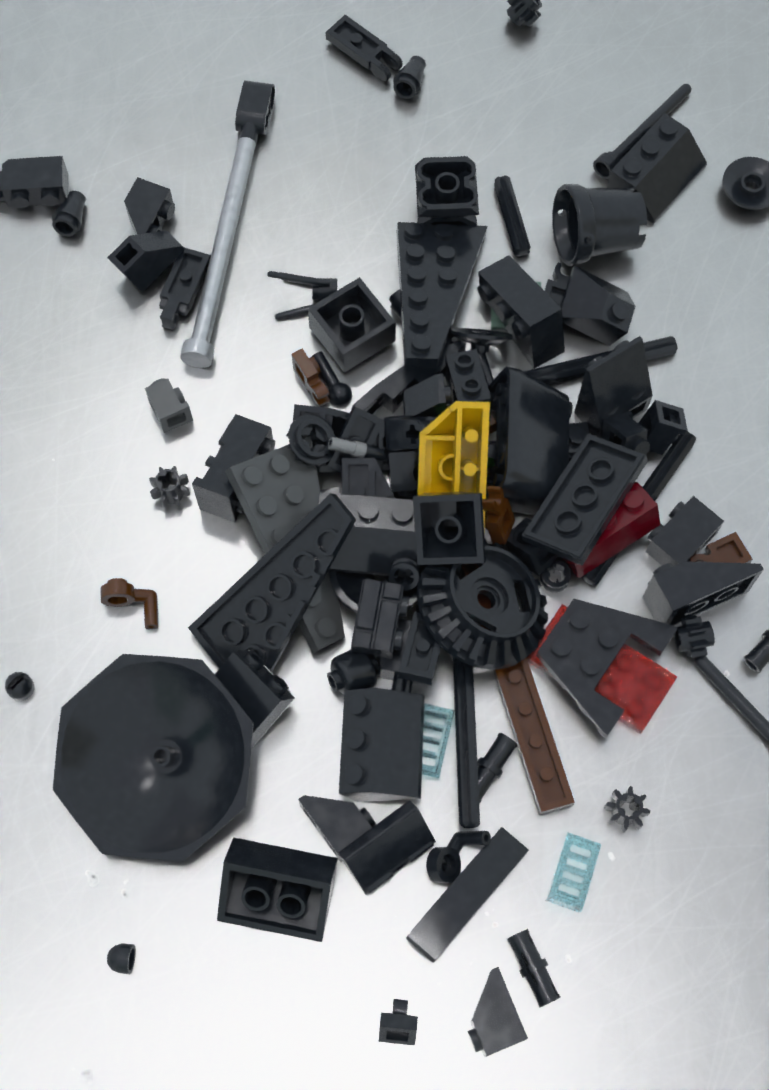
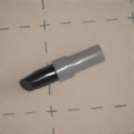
M336 437L329 439L328 449L350 454L356 458H375L378 461H387L383 449L369 446L359 441L352 442Z

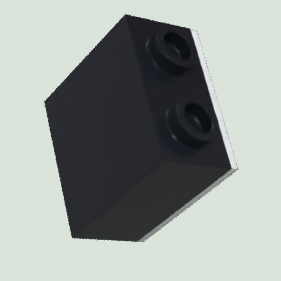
M250 650L233 652L215 673V676L253 721L252 747L257 744L296 698L288 690L287 683L279 676L274 675L265 666L264 660L257 653Z

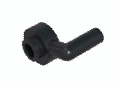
M458 831L453 835L447 847L433 848L426 862L430 879L435 883H453L461 871L459 853L463 846L489 845L491 842L490 833L488 831Z

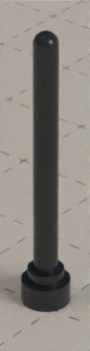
M683 84L613 152L602 153L593 162L596 173L603 179H609L611 170L664 113L668 115L691 93V86Z
M706 656L696 657L694 660L695 665L769 742V722Z

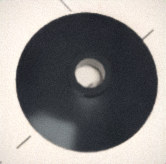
M743 157L733 161L726 168L722 179L723 189L727 197L738 206L746 209L756 210L769 207V162L758 157Z

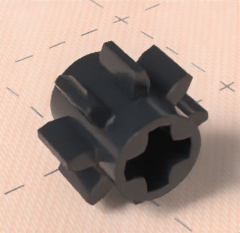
M507 0L509 5H511L507 9V14L518 26L526 23L530 27L541 16V13L538 11L542 7L540 0Z
M173 466L172 469L159 467V473L156 475V478H149L151 486L154 487L150 491L152 499L161 498L164 508L168 504L180 506V500L183 496L190 495L188 487L184 486L189 482L187 474L179 476L176 466Z
M697 615L681 618L682 626L677 627L678 629L674 634L678 651H686L687 657L691 656V658L708 655L706 647L714 646L715 643L714 632L710 622H702L701 616L697 617Z
M632 786L623 795L615 789L612 797L616 803L607 802L604 806L606 810L612 811V817L608 823L613 824L617 822L622 825L621 830L624 833L631 824L639 830L643 826L639 816H648L651 811L643 808V801L646 795L638 796L634 794ZM625 802L629 803V809L634 811L630 816H626L625 809L621 808Z

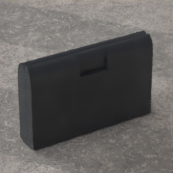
M409 800L338 852L359 888L366 895L390 879L395 872L407 863L414 861L434 846L436 841L419 809Z

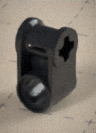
M413 415L384 417L386 450L418 449L419 432L436 417H413Z

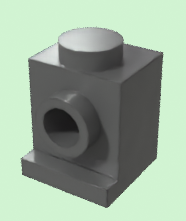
M168 378L158 379L145 388L148 401L164 433L193 421L190 407L187 401H185L180 388L173 389Z

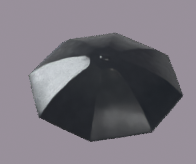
M122 654L61 707L53 791L102 854L183 862L246 807L253 721L203 660Z

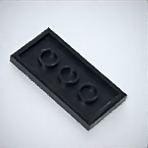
M587 434L523 532V541L582 566L647 464V455Z

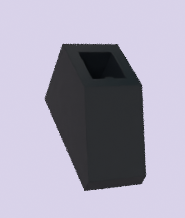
M137 177L124 200L135 235L162 231L166 220H170L175 211V203H173L169 188Z
M165 230L130 235L107 258L143 292L185 248Z
M435 374L403 391L404 415L438 417L451 405L450 385L444 386L443 374Z

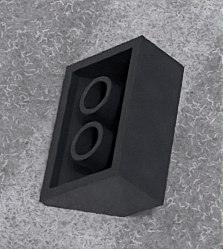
M664 113L611 170L607 188L635 187L636 189L633 192H640L643 196L647 220L654 224L707 166V161L690 130Z
M320 492L318 504L330 493ZM333 493L339 497L356 518V522L328 571L389 576L390 566L396 558L408 556L417 561L413 500ZM407 569L404 572L399 570L398 576L403 577L407 575L410 577L411 570Z
M381 688L344 690L339 794L356 802L421 799L424 695Z
M233 837L223 862L217 921L322 942L334 888L338 858Z

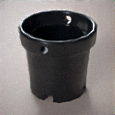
M564 184L558 188L553 203L552 227L556 248L563 263L568 266L583 264L593 257L642 247L646 234L639 235L640 225H647L646 205L640 192H633L636 189L635 187L585 188L579 184Z

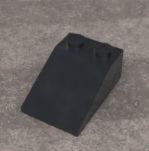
M683 561L674 566L671 563H667L653 572L654 575L651 581L648 582V587L642 598L655 621L675 626L681 623V618L699 615L749 592L764 569L761 564Z

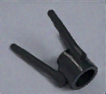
M274 271L267 273L268 277L312 285V300H318V302L337 291V278H313ZM315 304L278 313L275 315V319L279 320L308 313V308Z

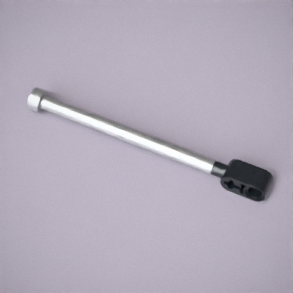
M246 80L243 82L235 118V129L240 132L192 337L184 341L180 356L184 363L193 367L206 368L212 363L214 347L210 344V339L258 134L266 135L275 99L274 84Z

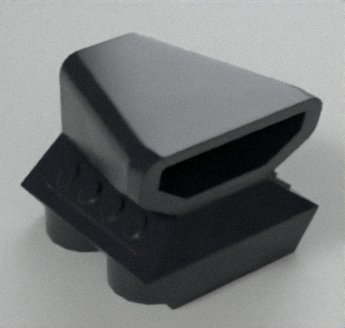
M468 156L427 157L420 160L415 165L417 223L477 225L475 215H479L475 162Z

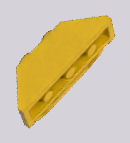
M455 401L419 432L417 495L438 492L482 493V499H486L490 402ZM483 510V523L485 531V511Z

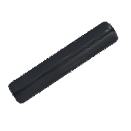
M507 175L497 177L494 187L513 252L517 257L526 256L530 253L531 246L511 179Z

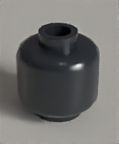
M351 649L335 656L331 660V672L327 673V678L331 688L335 692L340 691L344 695V690L373 688L377 684L380 667L375 656L354 653Z

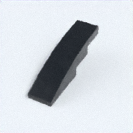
M460 340L444 346L437 368L401 367L376 384L353 405L373 415L383 406L391 413H394L403 404L404 390L435 374H443L445 379V354L465 351L466 343Z
M501 827L491 838L490 844L485 845L417 923L406 939L434 963L523 859L529 849Z

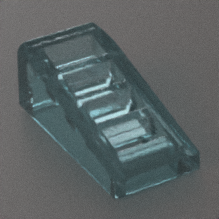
M424 703V718L425 714L444 718L445 721L444 726L424 721L423 728L442 732L441 739L423 735V742L439 746L438 752L423 749V757L436 759L435 766L422 763L423 775L436 778L440 776L455 710Z
M567 832L546 901L579 913L583 910L600 851V843ZM571 845L591 851L590 856L586 857L570 851ZM567 858L586 864V869L583 870L566 864ZM566 871L583 877L582 882L579 883L562 877L563 872ZM560 884L579 890L578 895L575 896L558 890Z

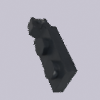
M185 248L176 258L160 293L161 301L159 306L160 309H163L160 315L162 327L174 330L180 315L186 316L188 310L190 311L207 273L211 255Z

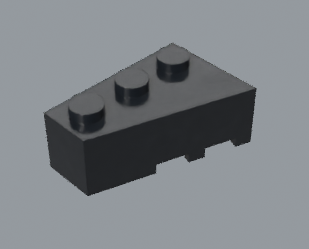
M510 255L478 272L480 286L477 287L481 299L488 303L506 327L507 332L513 335V340L534 369L565 352L562 308Z
M235 414L218 441V445L221 446L216 457L210 455L205 462V466L210 468L203 479L196 477L192 483L200 510L234 523L239 513H245L225 471L229 467L274 450L276 441L273 440L270 426Z

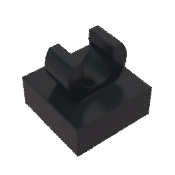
M393 999L392 1013L381 1012L378 1042L415 1046L418 1016L407 1015L408 1000Z

